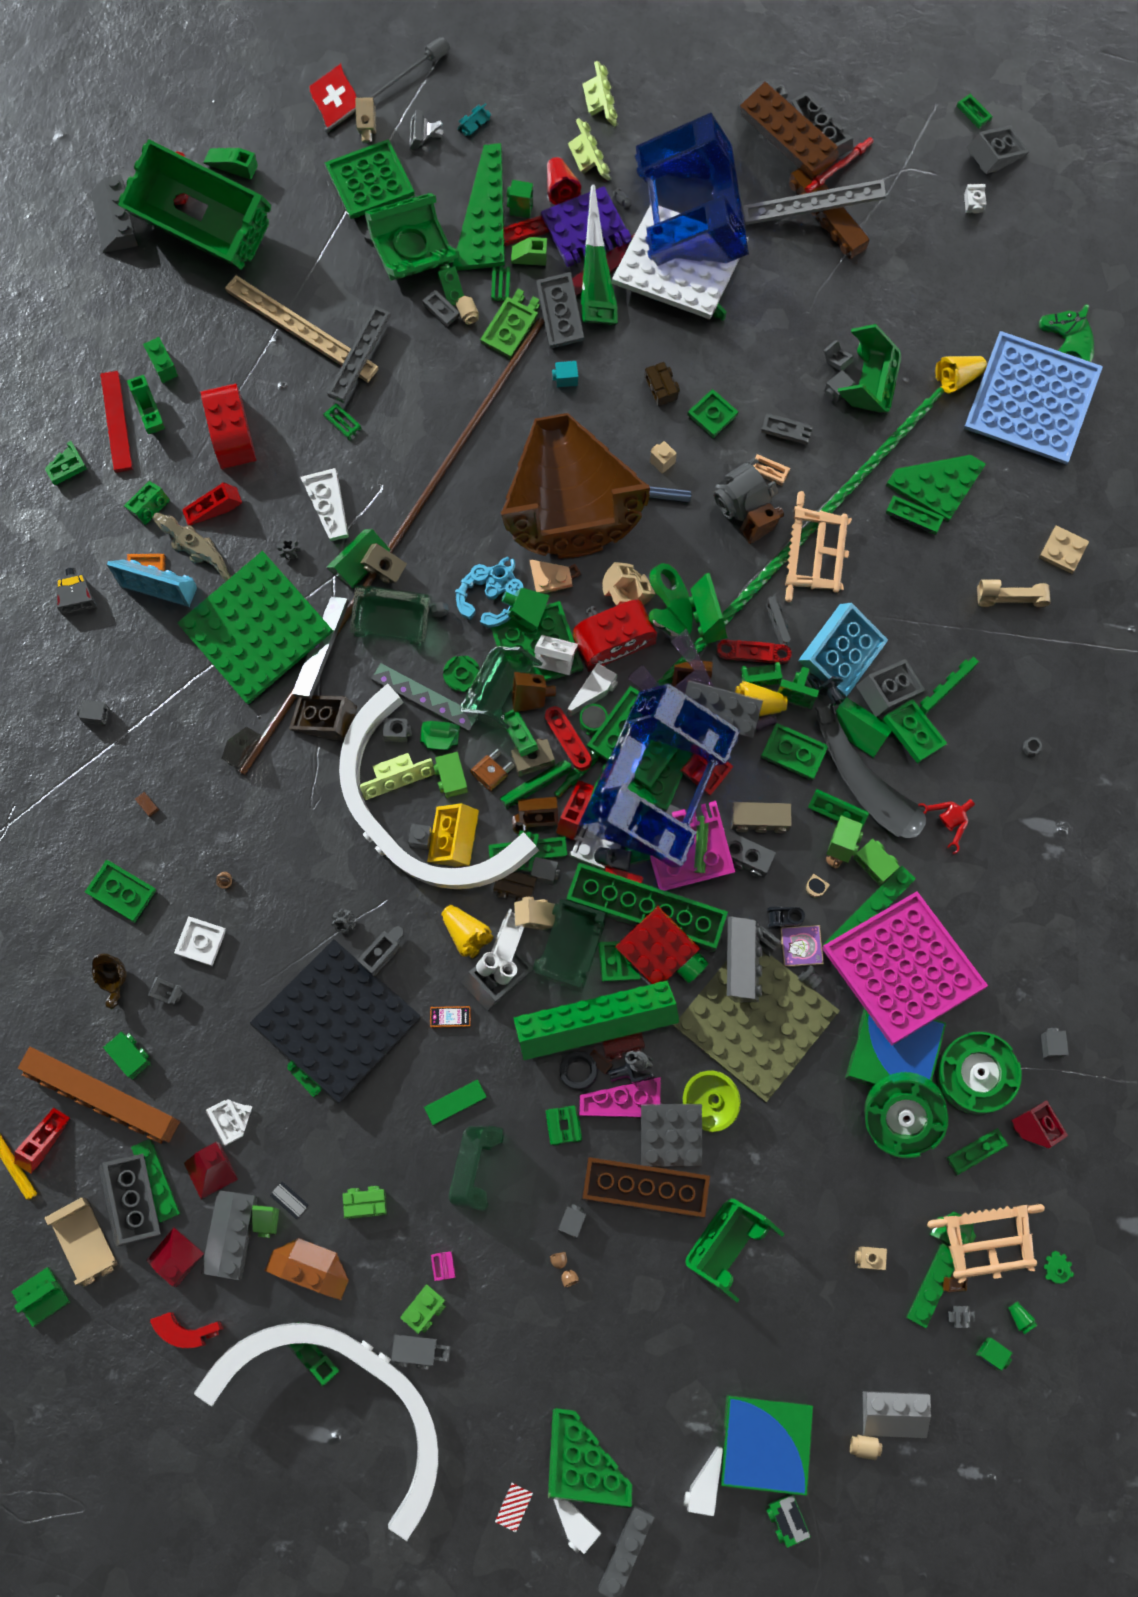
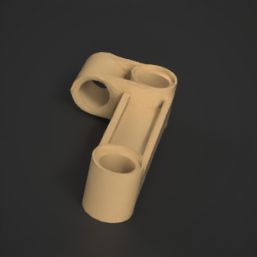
M980 580L977 586L978 605L981 607H989L995 603H1033L1036 607H1044L1051 603L1049 585L1045 583L1036 584L1032 588H1000L1002 585L1001 580Z

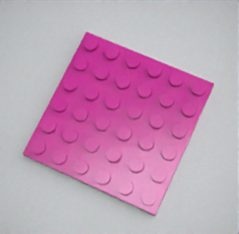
M918 891L822 947L825 954L891 1046L983 991L988 986Z

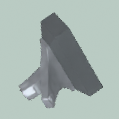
M416 109L411 118L409 149L417 150L429 137L442 138L443 130L440 129L442 122L429 123L424 118L423 111Z

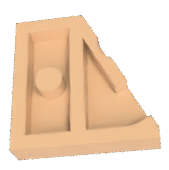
M530 560L536 592L545 594L573 587L569 567Z

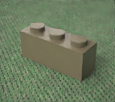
M733 802L731 829H736L737 832L755 830L757 833H765L767 830H773L775 833H786L791 828V804Z

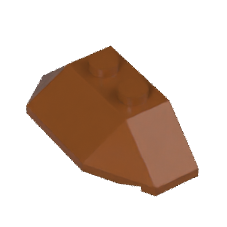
M300 1238L273 1250L264 1270L338 1300L342 1299L349 1281L336 1252Z

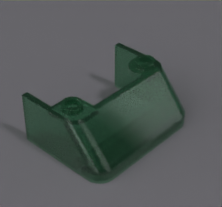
M496 646L492 648L463 700L460 710L466 715L493 728L509 729L510 726L504 722L505 712L501 708L513 687L514 672L530 673L531 666H542L543 662L521 647Z

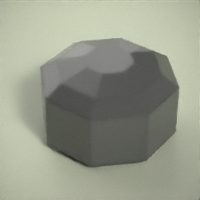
M440 602L430 607L432 617L440 618L446 616L449 613L448 604Z
M1030 737L1023 743V751L1027 756L1035 757L1042 751L1043 744L1038 738Z

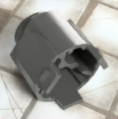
M758 459L746 461L725 475L724 480L716 484V491L713 493L714 500L728 519L734 517L736 520L744 521L749 512L772 502L771 498L779 493L776 483L772 481L766 484L761 474L754 467L759 462Z

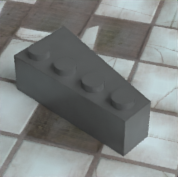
M808 92L792 99V106L838 146L839 157L854 149L853 138L843 131V128L832 119L828 112L826 113L821 108V105Z

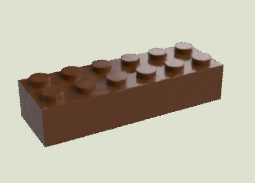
M764 82L740 105L741 116L811 180L817 175H821L839 157L838 146L767 82Z
M588 1157L582 1200L705 1218L710 1176Z

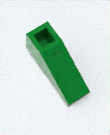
M210 148L203 161L205 165L250 180L258 167L255 153L241 148Z

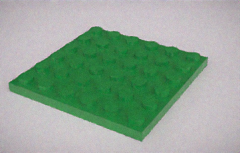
M263 550L178 622V625L247 704L251 703L333 632V629Z

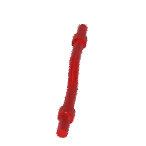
M869 137L863 143H859L845 158L832 165L823 174L817 175L812 180L813 182L805 188V192L810 193L815 188H819L833 173L847 165L855 157L862 155L866 148L874 142L873 139Z

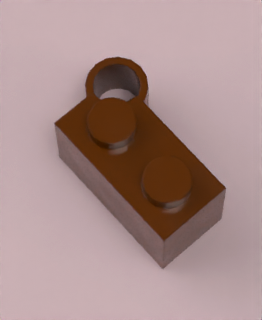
M556 797L518 800L519 814L514 815L512 818V828L516 834H519L520 831L526 832L528 827L559 824Z

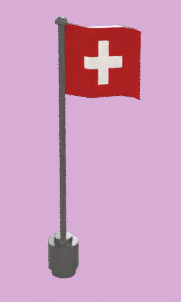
M444 37L435 39L425 47V57L369 98L374 99L428 59L429 61L436 62L446 55L450 49L448 41ZM341 64L309 86L312 99L323 115L326 133H330V130L356 112L355 98L357 97L344 75Z

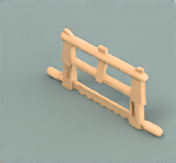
M803 491L798 492L797 503L794 507L795 523L791 527L793 529L791 532L793 537L790 539L792 544L789 546L791 551L788 553L790 558L787 560L789 562L787 566L789 573L785 582V586H788L786 588L785 600L788 603L793 599V586L811 587V589H832L834 593L844 590V586L840 582L843 558H848L849 551L844 549L847 525L850 524L852 518H848L847 514L839 516L821 510L816 512L802 508L805 498ZM802 520L819 523L813 577L796 575ZM826 524L840 525L837 549L824 547ZM823 554L836 556L834 580L820 578Z
M1042 1204L1020 1205L1013 1207V1209H1010L1008 1206L1005 1209L1000 1207L997 1211L993 1208L990 1212L986 1209L983 1213L979 1210L976 1214L972 1211L969 1215L965 1212L960 1217L945 1216L943 1217L944 1220H930L927 1225L930 1229L946 1226L951 1244L948 1247L950 1248L955 1267L953 1276L958 1279V1283L964 1282L967 1277L991 1273L993 1279L1002 1278L1001 1272L1024 1268L1028 1271H1035L1034 1267L1037 1266V1260L1034 1259L1028 1213H1041L1045 1210V1207ZM1015 1217L1018 1236L962 1244L959 1225ZM1020 1245L1023 1260L999 1264L995 1248ZM980 1250L988 1251L990 1265L966 1269L964 1253Z

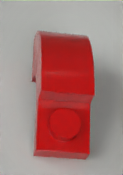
M174 1312L150 1319L155 1332L165 1342L180 1348L206 1345L205 1336L207 1339L218 1336V1331L223 1330L221 1321L196 1330L186 1329L178 1323Z

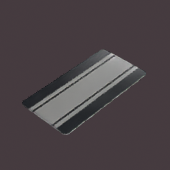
M283 1181L270 1194L295 1219L308 1207V1204Z

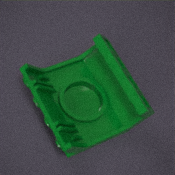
M427 193L365 212L371 240L391 281L455 261L454 259L460 257L459 251L450 246L437 219L434 206L437 200L434 194Z

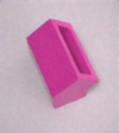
M452 1251L431 1255L435 1281L456 1278Z

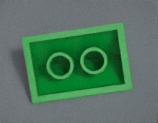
M364 529L326 568L353 588L368 573L364 569L365 566L361 564V561L371 544L377 543L387 551H390V548L373 529Z
M848 697L844 699L835 711L839 724L849 743L871 758H874L892 732L889 726Z

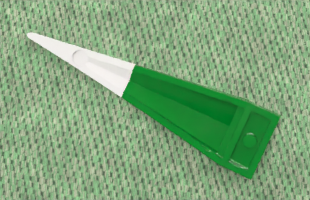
M592 185L581 296L582 322L616 325L618 324L617 302L604 248L595 185Z

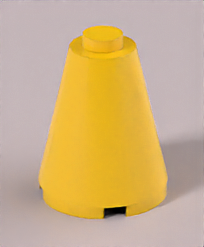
M982 356L942 357L936 364V379L941 382L942 386L940 387L943 388L944 392H955L984 374L987 368V361Z

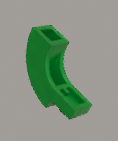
M141 375L127 380L147 434L165 429L145 376Z

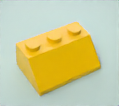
M462 803L436 807L427 862L454 867L470 866L479 810Z

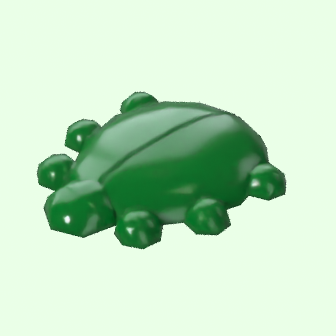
M1054 1251L1052 1257H1046V1260L1049 1262L1044 1265V1269L1048 1273L1046 1275L1047 1280L1062 1284L1074 1276L1070 1268L1072 1263L1066 1261L1067 1256L1065 1254L1060 1255L1059 1252Z

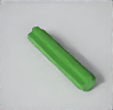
M698 816L697 820L700 821V825L697 826L694 869L697 867V870L694 871L695 873L706 872V864L703 857L707 852L709 823L704 824V816Z

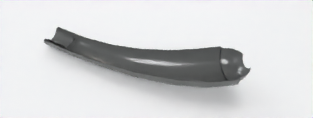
M833 703L824 707H815L819 725L829 752L842 778L859 803L879 824L897 837L913 838L918 836L926 824L925 815L918 808L919 805L885 783L862 761L842 730ZM882 811L889 813L890 818L886 817Z

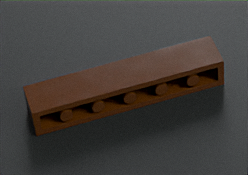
M797 169L791 173L789 185L798 195L807 194L805 188L813 181L803 171ZM824 183L810 193L829 190V188ZM844 207L811 213L813 216H816L822 228L828 231L831 239L840 246L842 253L847 255L849 259L867 249L870 239Z

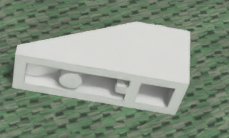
M597 663L568 707V715L576 714L585 706L607 696L609 691L613 692L618 684L616 681L617 674Z
M716 1447L690 1486L689 1492H685L684 1505L687 1506L688 1512L714 1516L723 1452L721 1447Z
M554 1499L567 1538L570 1540L569 1546L575 1552L581 1551L584 1554L601 1534V1531L570 1501Z

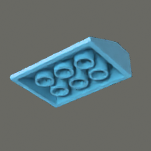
M135 560L108 561L107 563L120 587L190 607L197 589L191 577L186 575L181 577L169 570L164 572L152 565L147 567Z
M852 603L840 604L798 661L804 667L809 668V672L824 683L832 676L841 677L843 682L837 686L840 694L847 697L888 639Z

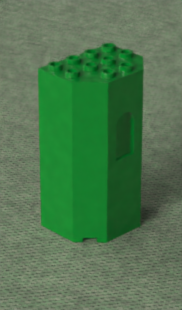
M148 139L147 143L142 147V154L139 160L134 164L136 172L133 177L130 176L128 178L126 189L119 197L118 206L130 215L240 270L244 268V262L246 260L251 261L254 258L269 226L267 212L271 211V204L262 195ZM186 194L208 205L201 221L176 209L174 199L177 195Z

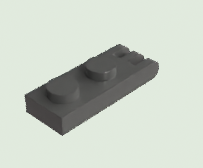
M766 413L761 432L807 445L813 427Z
M775 596L769 597L766 607L777 638L781 645L788 646L790 642V636L787 631L788 623L786 618L782 617L781 603L777 602Z

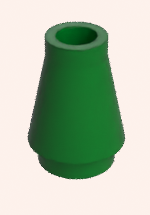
M1019 1302L1014 1303L1008 1308L1018 1330L1022 1331L1024 1335L1037 1326L1036 1319Z

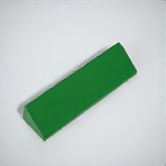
M566 760L560 761L501 796V802L506 809L511 808L518 803V800L528 798L570 773L571 764Z

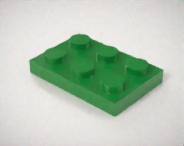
M913 699L883 718L917 764L947 744Z
M776 723L761 758L813 781L828 747L822 742Z
M107 859L85 890L86 894L134 923L156 892L154 887Z

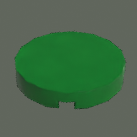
M455 656L447 661L444 666V681L455 692L464 693L471 691L480 681L481 672L479 665L469 656Z

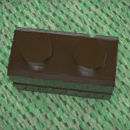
M665 362L645 369L644 377L657 406H662L678 399L679 385L673 381V372L670 367L666 366Z
M513 872L495 881L493 893L501 899L510 897L514 898L515 902L522 901L524 897H533L537 877Z

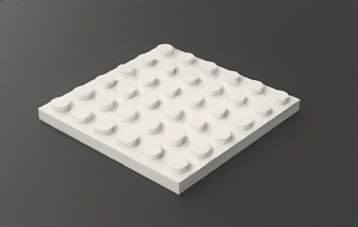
M651 203L612 278V284L711 319L748 243V237Z

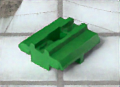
M573 1105L546 1110L550 1145L574 1143L582 1140L577 1106ZM567 1120L568 1130L561 1131L559 1122Z

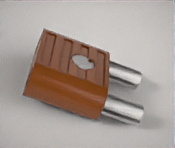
M498 749L490 756L486 755L470 770L479 783L484 785L489 791H492L508 776L507 773L515 767L514 763L509 762L504 768H501L494 761L501 755Z

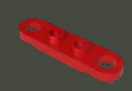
M724 639L717 646L718 656L728 660L774 664L779 662L780 664H785L789 662L792 656V650L787 645L785 646V644ZM727 645L731 648V652L726 654L721 651V647ZM784 650L787 653V657L782 659L778 657L777 652Z

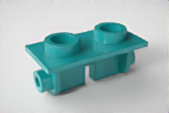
M487 104L477 105L471 111L472 114L469 117L467 115L459 120L460 125L457 130L462 128L463 135L470 136L479 128L475 123L476 121L480 126L488 121L491 113L489 110L484 109Z

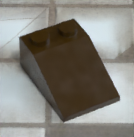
M313 695L311 699L299 697L289 729L325 739L344 741L358 706L346 696Z

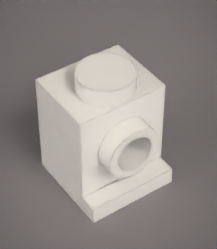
M985 184L967 185L964 193L966 213L977 214L984 211L986 206Z

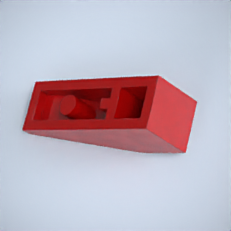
M223 482L182 510L187 525L191 526L231 511L242 504V500L237 487Z
M578 780L560 817L556 831L557 834L575 839L584 819L594 789L593 785Z
M53 1108L17 1148L14 1164L31 1174L46 1157L70 1121V1117Z

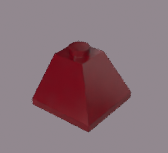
M1047 1100L1011 1120L1016 1132L1020 1134L1022 1139L1046 1148H1051L1068 1136Z
M218 1142L203 1148L184 1162L201 1200L238 1180L222 1145Z
M174 1227L146 1261L172 1287H178L205 1253Z

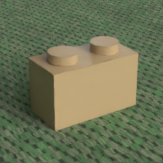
M524 897L522 901L514 903L515 926L538 930L557 927L556 904L548 903L546 899L534 900V897Z

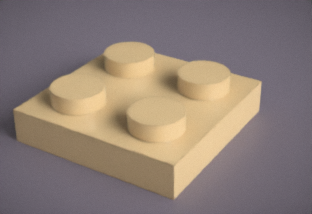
M1055 526L1039 558L1073 574L1089 541L1059 526Z

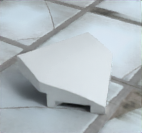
M227 1099V1101L224 1100L206 1110L224 1147L243 1137L252 1106L242 1105Z

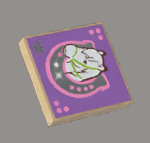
M820 925L780 928L783 965L785 967L824 964Z

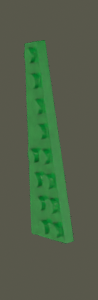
M501 143L483 146L457 246L460 257L454 259L455 261L453 262V267H456V271L505 266Z

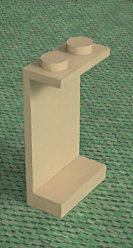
M80 1198L45 1217L47 1225L53 1227L77 1278L74 1281L75 1285H83L85 1287L95 1281L94 1278L98 1275L105 1276L114 1271L113 1267L117 1266L118 1263L87 1198Z

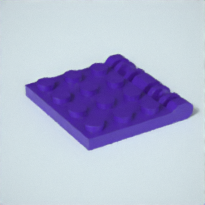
M605 187L596 189L602 237L608 251L613 249L610 241L611 238H614L618 247L623 245L622 241L624 244L630 243L632 241L631 235L624 226ZM590 192L541 211V217L567 267L573 266L575 264L574 260L577 264L581 262L578 251H582L585 257Z

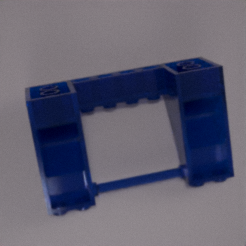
M711 112L636 146L637 173L640 178H643L648 183L654 225L646 228L647 236L645 237L649 246L647 254L651 261L653 260L657 266L676 258L729 263L749 254L732 144ZM668 175L687 179L692 177L710 180L713 191H711L713 200L660 222L655 179Z
M669 683L640 691L579 826L601 839L654 856L671 868L682 867L687 860L688 851L694 844V837L697 833L691 829L690 823L714 767L726 764L730 760V753L738 741L740 730ZM649 739L698 754L707 760L708 764L683 822H680L628 789L629 784L635 778L637 766L643 760L642 755L650 744Z

